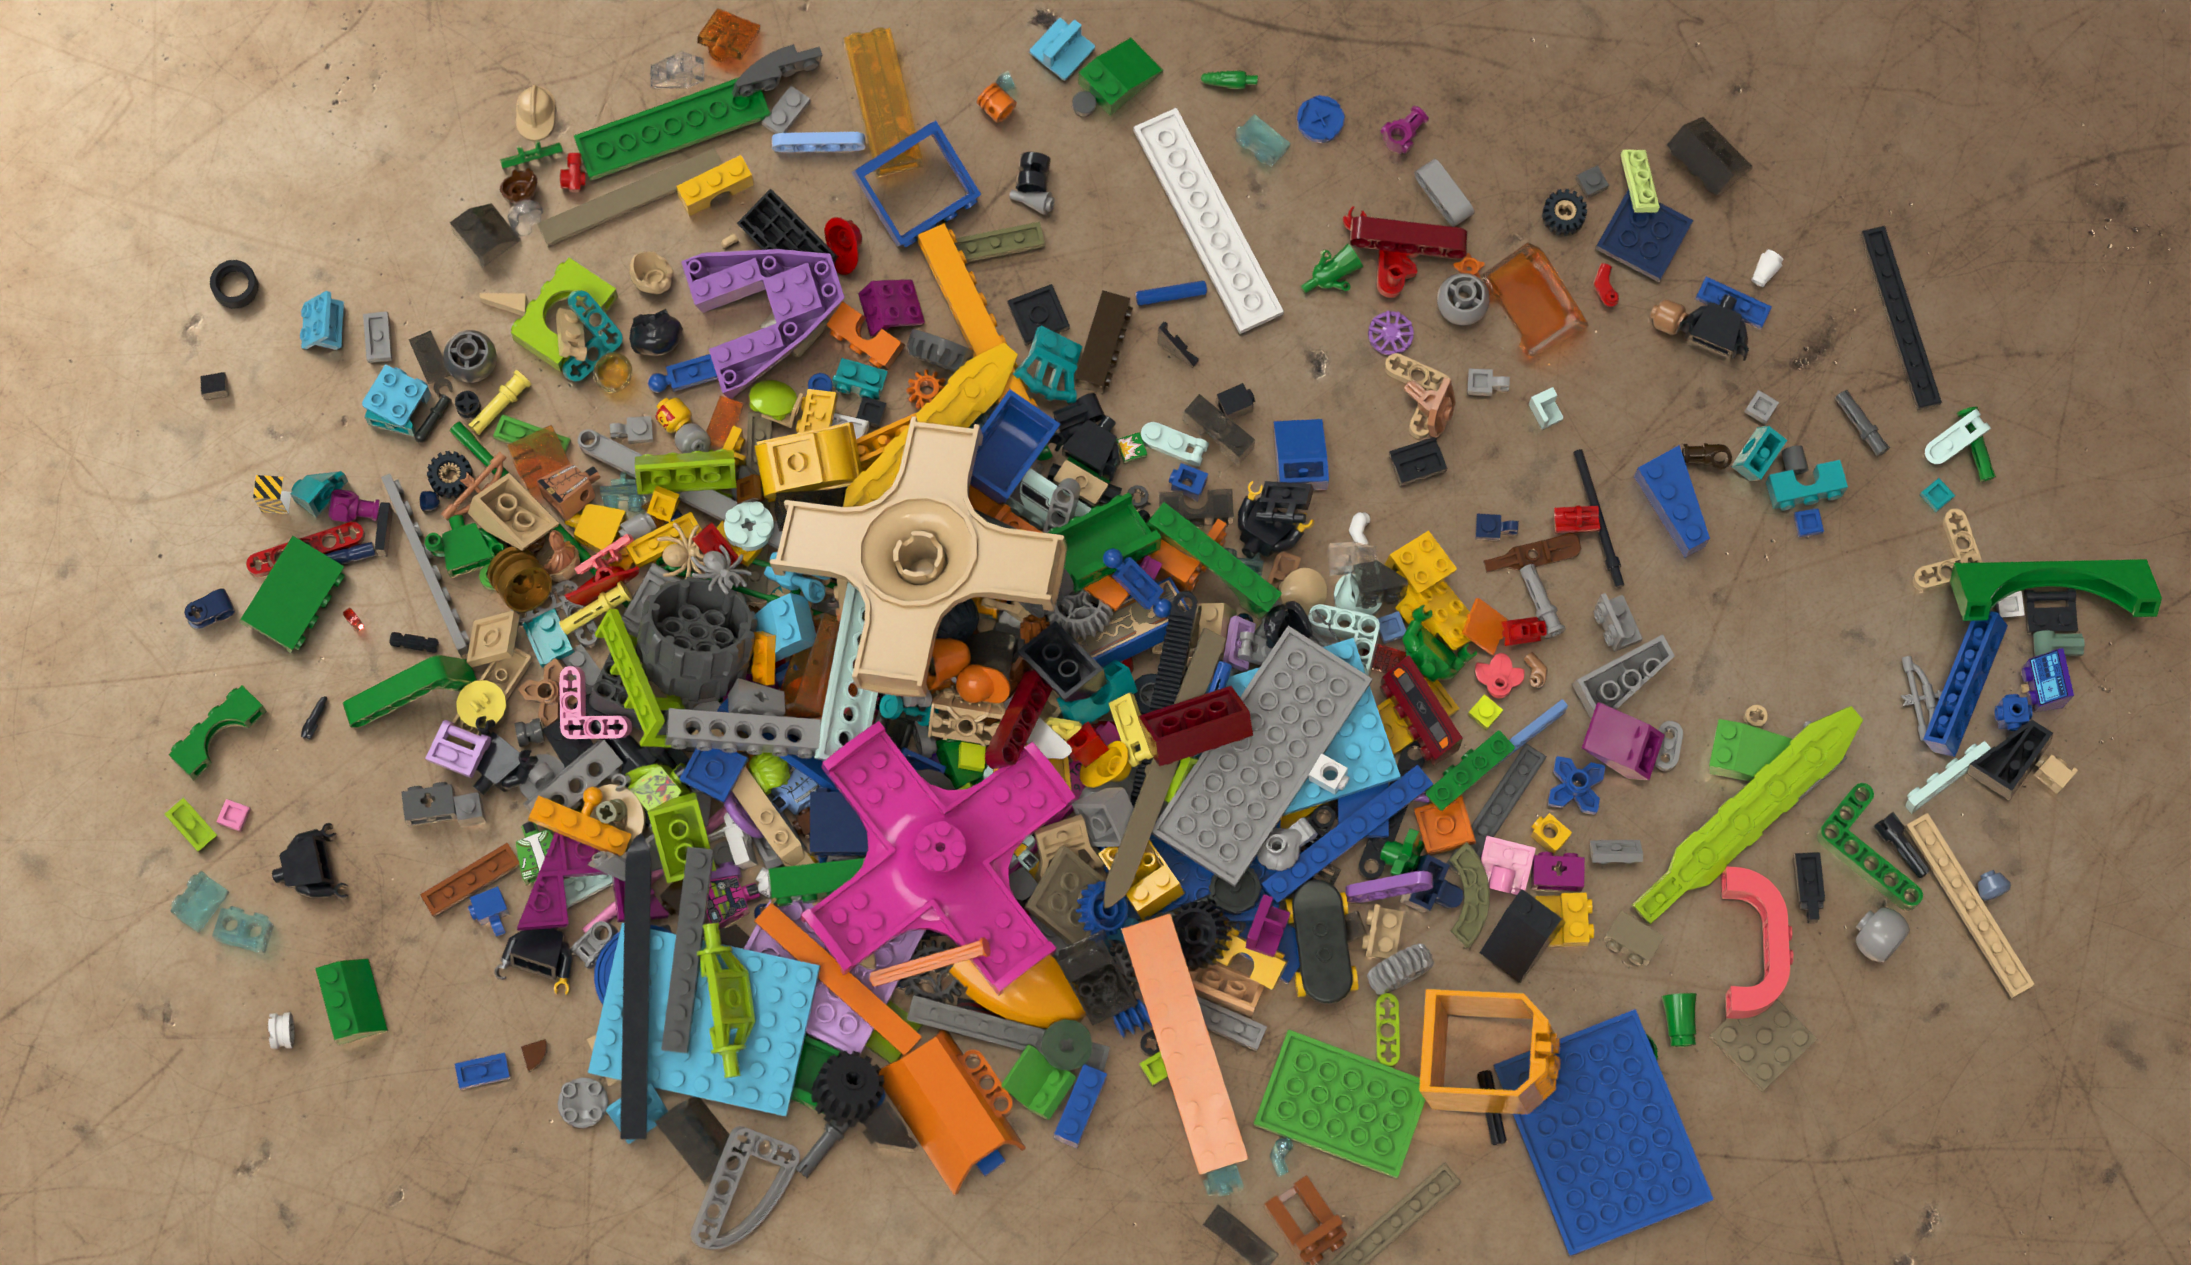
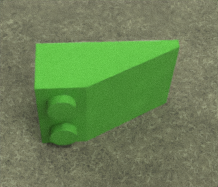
M1719 719L1709 764L1710 774L1751 781L1765 764H1770L1790 745L1792 739L1744 723Z

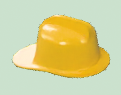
M1114 741L1107 745L1110 750L1086 768L1082 764L1080 769L1082 784L1095 788L1109 781L1121 782L1125 780L1132 769L1128 762V748L1125 743Z

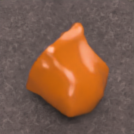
M955 638L935 639L932 656L936 675H931L928 672L926 684L929 691L939 687L945 681L958 676L964 668L970 665L971 653L967 644Z

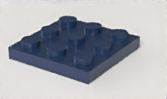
M1628 189L1595 249L1660 282L1691 227L1693 219L1658 202V212H1634Z

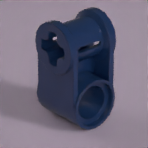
M221 588L190 602L186 606L184 613L192 628L203 629L215 622L231 617L236 610L226 590ZM199 612L201 617L196 619L194 613Z

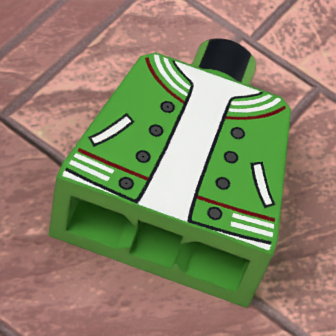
M531 821L521 826L525 838L516 841L521 875L525 885L536 881L553 838L549 829L539 832L537 825Z

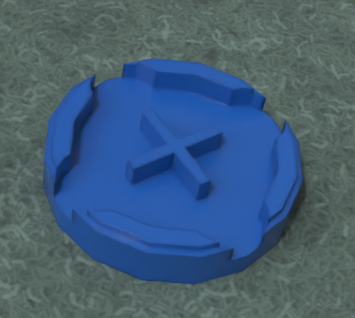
M1318 95L1302 103L1298 109L1297 125L1305 138L1312 142L1324 143L1333 140L1340 134L1343 129L1345 116L1336 100L1328 96Z

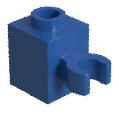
M499 887L470 897L472 905L468 906L473 921L478 919L481 926L490 922L496 937L506 934L500 918L510 914Z

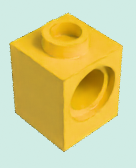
M1549 813L1545 818L1540 816L1531 826L1534 831L1530 837L1546 851L1552 852L1554 856L1570 838L1572 832ZM1543 829H1553L1556 836L1554 838L1546 837Z

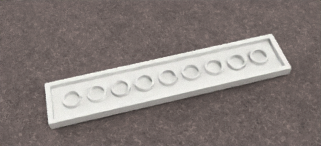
M1177 108L1134 126L1133 131L1239 334L1283 315L1284 311Z

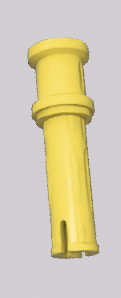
M515 370L513 372L514 376L505 385L499 387V393L468 424L477 435L480 436L482 431L510 402L512 404L516 402L518 395L526 387L532 385L519 371Z
M622 581L618 582V586L606 593H600L598 599L566 619L559 621L564 633L569 635L572 631L590 622L602 613L607 612L609 609H614L626 600L628 602L631 601L632 596L626 585Z

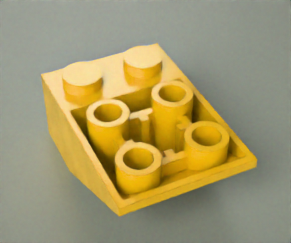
M1150 840L1147 843L1132 885L1125 895L1142 921H1145L1146 916L1151 917L1185 894L1180 883ZM1107 847L1098 853L1109 871L1118 847Z

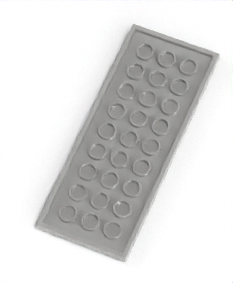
M1288 626L1240 697L1250 711L1253 736L1203 752L1155 823L1151 834L1236 887L1308 779L1309 773L1321 753L1324 754L1373 679Z

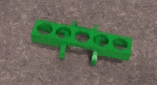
M538 140L534 143L535 148L524 151L522 147L517 146V155L500 159L502 169L563 152L561 144L559 142L541 147Z

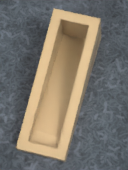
M480 293L481 303L524 316L526 313L527 297L525 293Z

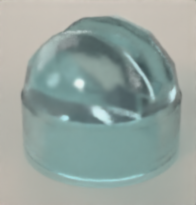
M1009 71L998 76L996 83L1005 92L1016 88Z

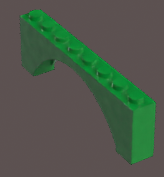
M2147 559L1954 563L1950 579L1963 621L1988 620L1990 610L1998 602L2015 592L2034 587L2058 586L2087 591L2120 605L2132 613L2133 617H2157L2162 601V596Z

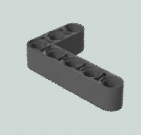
M609 653L590 694L589 704L595 710L608 716H626L630 719L632 727L643 731L635 710L625 708L622 705L627 700L628 694L625 687L620 686L622 682L620 675H613L614 678L608 675H611L610 669L615 663L611 653ZM660 710L665 722L657 735H666L668 710ZM694 727L686 728V731L689 734H692L697 730ZM686 747L683 750L692 753L696 747Z

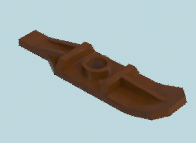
M1567 533L1558 537L1513 547L1505 555L1484 560L1483 563L1486 573L1505 568L1520 571L1521 568L1530 564L1539 567L1576 557L1582 548L1578 536ZM1531 550L1536 551L1537 557H1529L1528 552Z

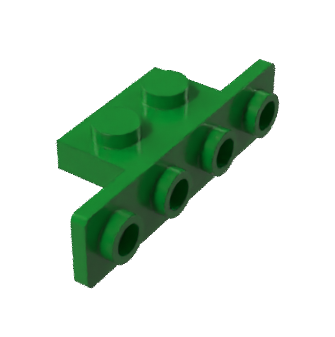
M1498 730L1477 749L1467 751L1461 757L1462 761L1458 765L1452 764L1443 772V777L1430 787L1425 795L1440 811H1443L1514 751L1515 746Z

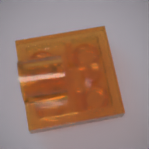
M717 8L699 33L697 43L709 47V54L716 61L724 62L729 56L741 60L759 34L761 25Z
M552 425L507 445L514 466L527 490L537 487L538 483L536 480L570 464Z

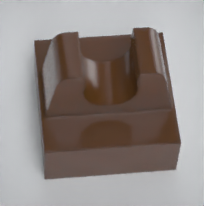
M752 474L736 480L737 504L762 502L765 500L764 496H761L762 483L760 476Z

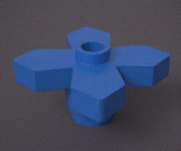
M1557 756L1554 762L1553 773L1562 784L1550 790L1548 806L1563 808L1574 799L1581 812L1597 814L1600 798L1591 787L1603 781L1605 765L1591 762L1584 769H1577L1571 758Z

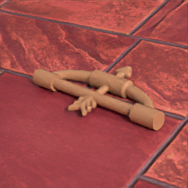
M499 451L490 461L491 464L475 481L469 473H466V478L460 481L468 488L453 504L450 503L441 515L448 521L453 516L468 513L471 503L460 510H457L458 506L474 490L479 494L498 481L503 472V461L507 457ZM496 468L497 471L492 481L487 483L481 490L478 485Z

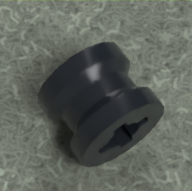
M463 391L455 398V406L461 418L471 420L481 412L480 401L474 392Z

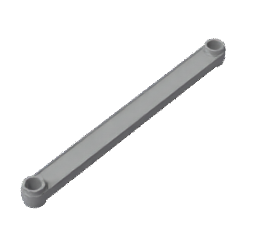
M590 429L583 430L579 434L578 445L584 453L636 478L635 457L642 456V454ZM595 439L592 444L584 445L586 440ZM714 490L675 492L680 494L678 500L724 522L727 511L738 505L736 501ZM773 520L774 532L767 544L778 549L784 525ZM747 522L742 528L752 531L753 526L756 524Z

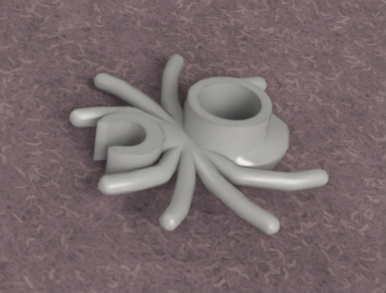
M720 545L719 549L723 552L724 556L718 551L707 552L703 557L705 566L699 563L694 556L691 557L693 563L705 572V574L693 573L691 576L693 578H712L708 587L710 592L713 590L717 580L719 587L726 595L731 590L733 584L736 588L739 583L743 587H747V583L739 574L752 575L750 571L734 569L742 561L743 555H739L738 559L731 565L729 554L723 545Z

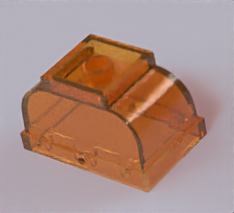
M827 613L812 616L816 632L813 646L791 656L780 691L784 692V698L787 700L783 716L790 715L796 718L810 717L811 719L822 717L840 622L835 620V616ZM858 636V639H857L858 645L860 644V638H859V636ZM794 665L797 666V670L793 669ZM851 683L848 687V692L852 697H855L858 692L854 683Z

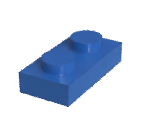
M505 1053L455 1063L460 1090L511 1079Z

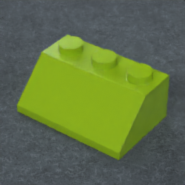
M696 792L671 798L648 810L667 883L684 879L688 847L711 849ZM714 858L712 864V872L716 871Z

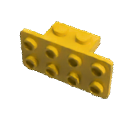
M1399 570L1394 574V579L1407 594L1395 608L1408 624L1414 620L1412 615L1414 609L1425 605L1423 612L1426 613L1432 610V617L1421 624L1433 636L1437 637L1440 635L1452 650H1457L1471 642L1470 639L1462 634L1468 619L1467 614L1470 611L1444 579L1421 594H1416Z

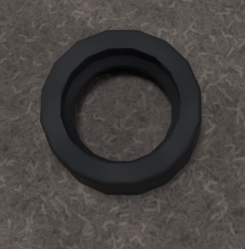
M227 260L220 263L213 270L210 277V288L214 297L222 306L237 309L249 305L255 299L258 292V280L252 268L245 262ZM241 272L248 279L247 289L236 297L224 295L220 289L221 280L229 273Z

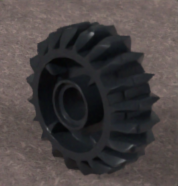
M1203 900L1199 902L1190 901L1189 905H1181L1182 912L1174 911L1176 919H1172L1187 967L1206 969L1208 964L1216 965V958H1224L1222 950H1230L1225 945L1226 941L1232 940L1230 936H1227V933L1233 930L1230 926L1226 925L1230 919L1223 916L1224 911L1217 908L1215 904H1208ZM1201 930V936L1197 940V933Z

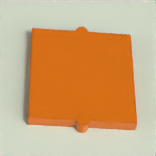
M1476 598L1470 613L1467 614L1468 619L1462 634L1490 655H1494L1500 639L1503 638L1502 632L1504 628L1501 621H1507L1508 619L1480 598Z

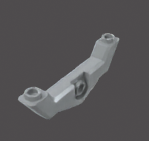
M691 788L692 792L690 793L696 792L706 827L709 824L712 797ZM652 834L645 839L651 855V872L663 869L655 837ZM600 851L592 856V861L588 863V866L625 881L627 852L622 856H618L608 851Z

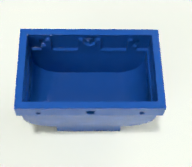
M1009 389L981 428L983 441L982 445L978 446L970 485L996 503H1006L1053 437L1060 423Z

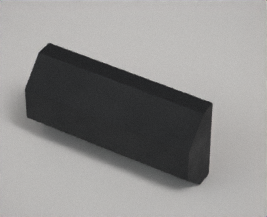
M769 189L737 222L762 250L783 249L831 254L834 264L838 258L772 189Z

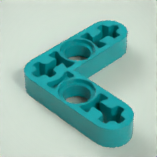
M575 290L568 297V305L594 336L585 344L587 351L591 347H595L599 352L597 359L594 361H590L586 355L584 362L589 366L586 367V365L582 364L577 369L578 375L570 374L572 372L571 366H579L582 361L576 360L572 356L563 365V374L567 379L580 381L621 345L623 336L621 331L589 293ZM576 297H584V305L588 308L593 306V308L586 311L582 306H576ZM593 313H598L601 316V323L593 327L590 324L589 318ZM605 327L608 333H615L613 337L614 343L606 342L608 336L600 330Z

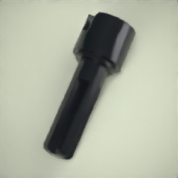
M1894 812L1873 826L1885 842H1892L1918 878H1922L1930 872L1929 866L1904 835L1905 826Z

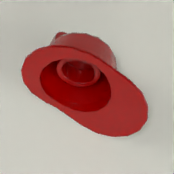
M840 217L831 218L824 228L826 245L838 256L834 264L836 272L847 275L852 273L857 266L858 248L863 240L862 233L852 220L846 221Z

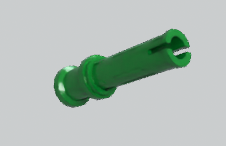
M1978 407L1963 409L1957 412V417L1962 419L1973 410L1977 409L1979 411ZM1972 422L1965 426L1970 433L1976 430ZM1982 435L1970 444L1981 482L1996 477Z

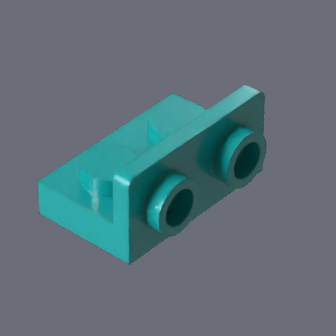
M841 358L836 375L832 379L833 387L843 394H850L851 392L858 394L861 398L864 396L880 401L888 371Z

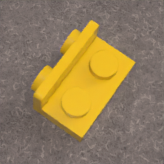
M808 389L807 396L802 399L801 410L803 414L802 419H799L797 422L796 432L801 433L832 426L838 399L837 393Z

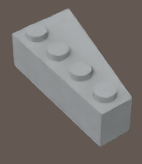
M1662 634L1577 679L1572 683V686L1590 719H1592L1597 702L1613 709L1619 708L1675 655Z

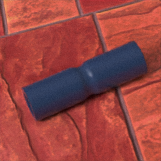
M368 542L325 555L343 565L351 561L376 556L373 543Z

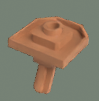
M1444 377L1438 392L1430 389L1426 391L1415 380L1408 381L1404 391L1417 402L1418 408L1428 417L1427 426L1429 434L1437 438L1443 433L1448 420H1451L1454 413L1456 400L1451 379Z

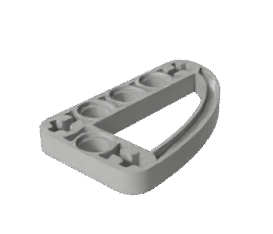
M743 1126L734 1128L729 1135L691 1230V1240L693 1243L705 1249H720L738 1242L752 1232L770 1213L790 1182L800 1159L798 1149L788 1143ZM744 1134L747 1137V1141L740 1143L737 1137ZM768 1140L771 1145L770 1150L766 1154H761L759 1152V1145L762 1141ZM735 1147L737 1149L742 1150L743 1152L742 1154H740L736 1151H732V1148ZM777 1149L785 1153L789 1151V1154L792 1155L791 1159L785 1160L784 1157L777 1155ZM750 1154L781 1166L769 1190L751 1214L735 1228L718 1236ZM737 1156L738 1166L735 1169L729 1170L727 1167L728 1158ZM722 1180H727L729 1189L727 1192L719 1194L717 1191L718 1183ZM717 1204L719 1207L718 1215L714 1218H709L707 1214L709 1206ZM704 1219L710 1223H714L713 1227L704 1224ZM706 1230V1233L709 1234L708 1238H700L699 1233Z

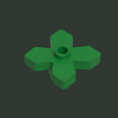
M1410 828L1403 844L1397 841H1387L1385 843L1380 859L1385 861V864L1392 866L1391 876L1411 873L1412 869L1417 867L1424 848V843L1420 840L1421 835L1419 831Z

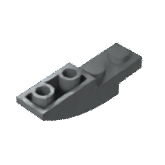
M793 44L762 57L752 64L735 82L732 92L733 97H747L760 90L770 91L779 85L782 75L783 77H788L797 71L814 70L819 66L823 56L820 47L797 52Z

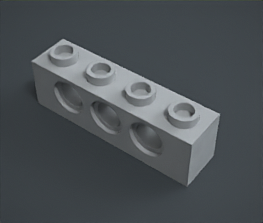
M599 739L525 801L523 805L531 813L538 795L550 800L552 796L557 794L561 799V805L575 810L582 803L580 799L583 798L584 791L589 787H601L599 783L606 777L611 779L620 771L618 767L623 762L605 740ZM596 762L599 766V772L595 776H591L588 771L590 764ZM574 778L580 782V788L576 792H572L569 788L570 781Z

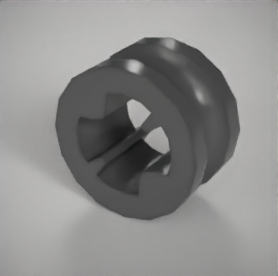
M1136 485L1132 486L1127 493H1130L1132 497H1134L1136 492L1140 493V496H1144L1139 503H1136L1135 499L1132 500L1136 510H1140L1147 505L1149 494L1144 487Z

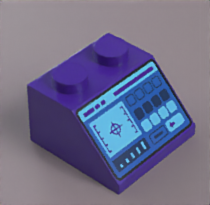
M2063 648L2028 659L2023 665L2022 678L2029 685L2030 691L2027 692L2028 704L2033 706L2034 713L2064 708L2074 697Z

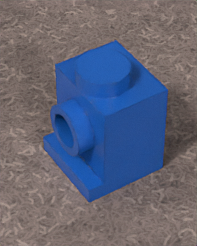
M1181 463L1178 470L1173 469L1169 478V483H1172L1171 490L1198 502L1207 483L1208 473ZM1184 481H1189L1192 485L1187 486L1182 483Z

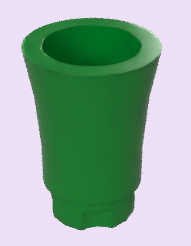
M1696 993L1661 996L1666 1013L1668 1037H1671V1047L1696 1045L1694 1036L1697 1035Z

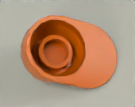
M969 665L959 673L956 679L957 692L962 699L969 703H979L981 701L1002 703L1010 695V684L1007 678L1000 671L993 668Z

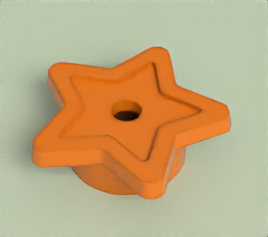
M1467 253L1461 262L1453 264L1454 268L1460 273L1473 274L1479 278V270L1485 265L1484 262L1473 258L1470 253Z

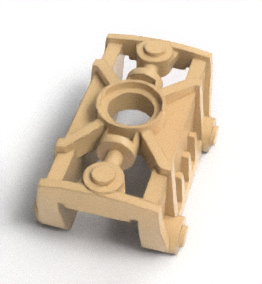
M945 688L932 701L928 737L936 736L942 737L943 740L954 739L979 743L981 746L989 745L999 723L986 726L985 722L981 720L986 717L1002 719L1006 711L1003 702L991 703L986 701L969 703L962 699L953 688ZM935 709L947 710L952 716L949 719H943L941 714L935 713ZM962 720H968L972 723L973 727L960 725L959 723Z

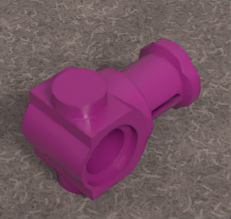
M1414 105L1411 108V112L1404 119L1400 118L1392 123L1387 122L1380 130L1387 148L1392 152H1398L1400 155L1408 153L1414 146V142L1411 140L1416 136V130L1423 123L1426 124L1429 118L1420 107ZM1399 135L1403 139L1396 141L1391 136Z
M336 489L331 492L328 516L331 520L350 522L355 520L357 516L372 518L373 521L377 522L380 500H361L359 495L352 491Z

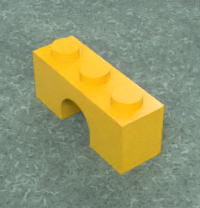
M739 155L676 187L678 197L690 217L710 207V202L717 195L729 191L733 196L753 186L754 183L742 155Z
M1231 927L1233 930L1228 932L1227 936H1230L1232 940L1226 941L1225 944L1230 950H1222L1224 958H1216V961L1229 966L1238 953H1246L1254 961V970L1250 978L1270 989H1275L1289 962L1283 959L1285 954L1277 950L1274 957H1269L1246 949L1247 939L1239 936L1240 931Z

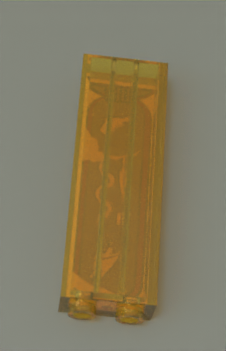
M882 27L875 28L868 33L861 34L856 32L848 37H844V47L871 159L916 132L891 28L885 29ZM919 143L875 169V176L879 177L923 167Z

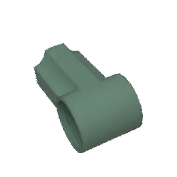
M2038 631L2033 633L2035 657L2061 648L2064 649L2065 656H2082L2084 654L2085 642L2082 634H2055L2054 631Z

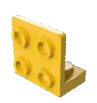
M1429 530L1391 553L1384 564L1389 573L1398 569L1416 594H1421L1453 574L1457 569Z

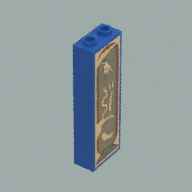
M1171 577L1157 583L1164 590L1159 598L1168 599L1172 603L1174 597L1180 593ZM1129 596L1117 611L1112 609L1113 615L1112 618H1109V626H1104L1103 632L1096 631L1095 638L1088 635L1086 640L1082 637L1076 639V642L1103 668L1115 659L1122 662L1163 642L1168 625V617H1157L1153 612V606L1150 609H1144L1132 596ZM1182 598L1179 602L1180 610H1190Z

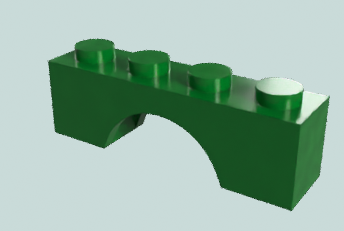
M243 685L238 689L234 688L226 696L227 700L220 706L213 707L208 713V718L202 723L194 725L189 732L190 735L183 741L179 740L171 748L172 752L168 755L193 781L212 764L209 757V745L211 739L219 730L231 725L243 726L249 729L267 712L264 706Z

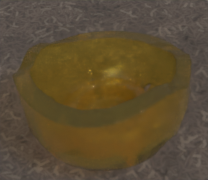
M614 352L607 353L597 361L593 376L601 389L609 393H616L629 385L632 380L633 369L630 361L624 355Z

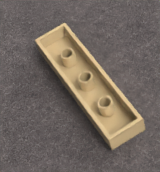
M514 647L513 657L491 662L480 680L496 684L501 688L507 701L533 659L530 655ZM457 713L452 721L454 726L478 735L479 730L465 724ZM452 735L447 736L446 739L470 750H474L476 746Z

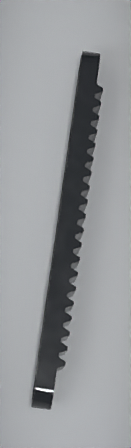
M1188 591L1178 593L1172 602L1149 712L1174 705L1184 679L1199 608L1197 598ZM1182 598H1190L1193 603L1190 610H1180L1179 602ZM1153 758L1150 760L1144 759L1137 766L1130 800L1133 808L1146 778L1144 770L1146 765L1151 764Z

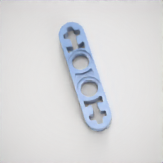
M861 132L778 133L772 136V149L776 152L860 151L866 147L865 134Z

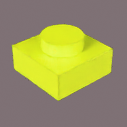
M1484 694L1468 712V715L1487 730L1502 714L1503 709Z

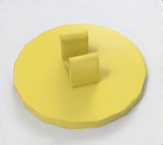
M486 680L474 681L466 685L459 693L456 701L457 712L461 720L469 727L477 729L476 720L482 716H486V722L493 719L497 724L504 716L506 698L501 688L496 684Z

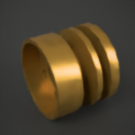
M508 547L499 552L492 559L488 567L487 577L491 586L513 611H532L539 607L551 592L552 580L549 573L527 548L521 551L516 547Z

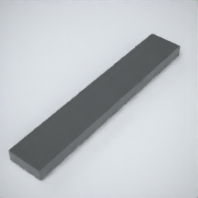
M1527 743L1471 825L1476 843L1470 846L1479 858L1482 856L1486 836L1495 837L1547 758V756ZM1460 848L1455 849V851L1453 852V854L1451 855V857H1452ZM1448 860L1449 869L1459 875L1455 866Z

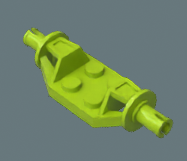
M719 923L705 924L702 926L706 948L698 951L697 956H700L701 976L708 979L714 1027L709 1028L713 1045L711 1054L722 1055L724 1078L741 1076L737 1053L740 1050L747 1049L745 1043L755 1024L749 973L732 954V947L721 945ZM717 955L721 956L729 969L722 970ZM737 1029L734 1043L729 1045L730 1030Z

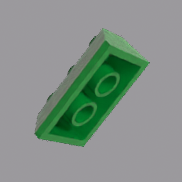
M369 959L343 960L315 968L334 1041L339 1046L388 1031Z

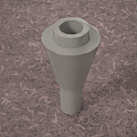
M1011 190L1010 199L1024 202L1025 205L1043 215L1053 210L1055 198L1052 197L1051 192L1024 193L1016 190Z

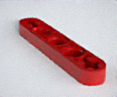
M348 522L300 538V540L310 544L321 553L327 554L360 545L364 541L365 532L360 524ZM351 529H354L356 532H359L356 534L355 539H352L350 536H348L350 535ZM338 533L342 534L345 543L341 544V539ZM327 536L336 538V544L331 548L323 546V540ZM288 542L250 555L246 562V567L250 574L258 578L267 576L273 566L270 567L269 563H265L268 562L267 556H270V560L274 565L276 563V555L279 552H283ZM260 560L261 563H265L261 565V570L253 567L256 564L255 561Z

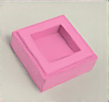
M226 799L216 822L241 832L251 809Z

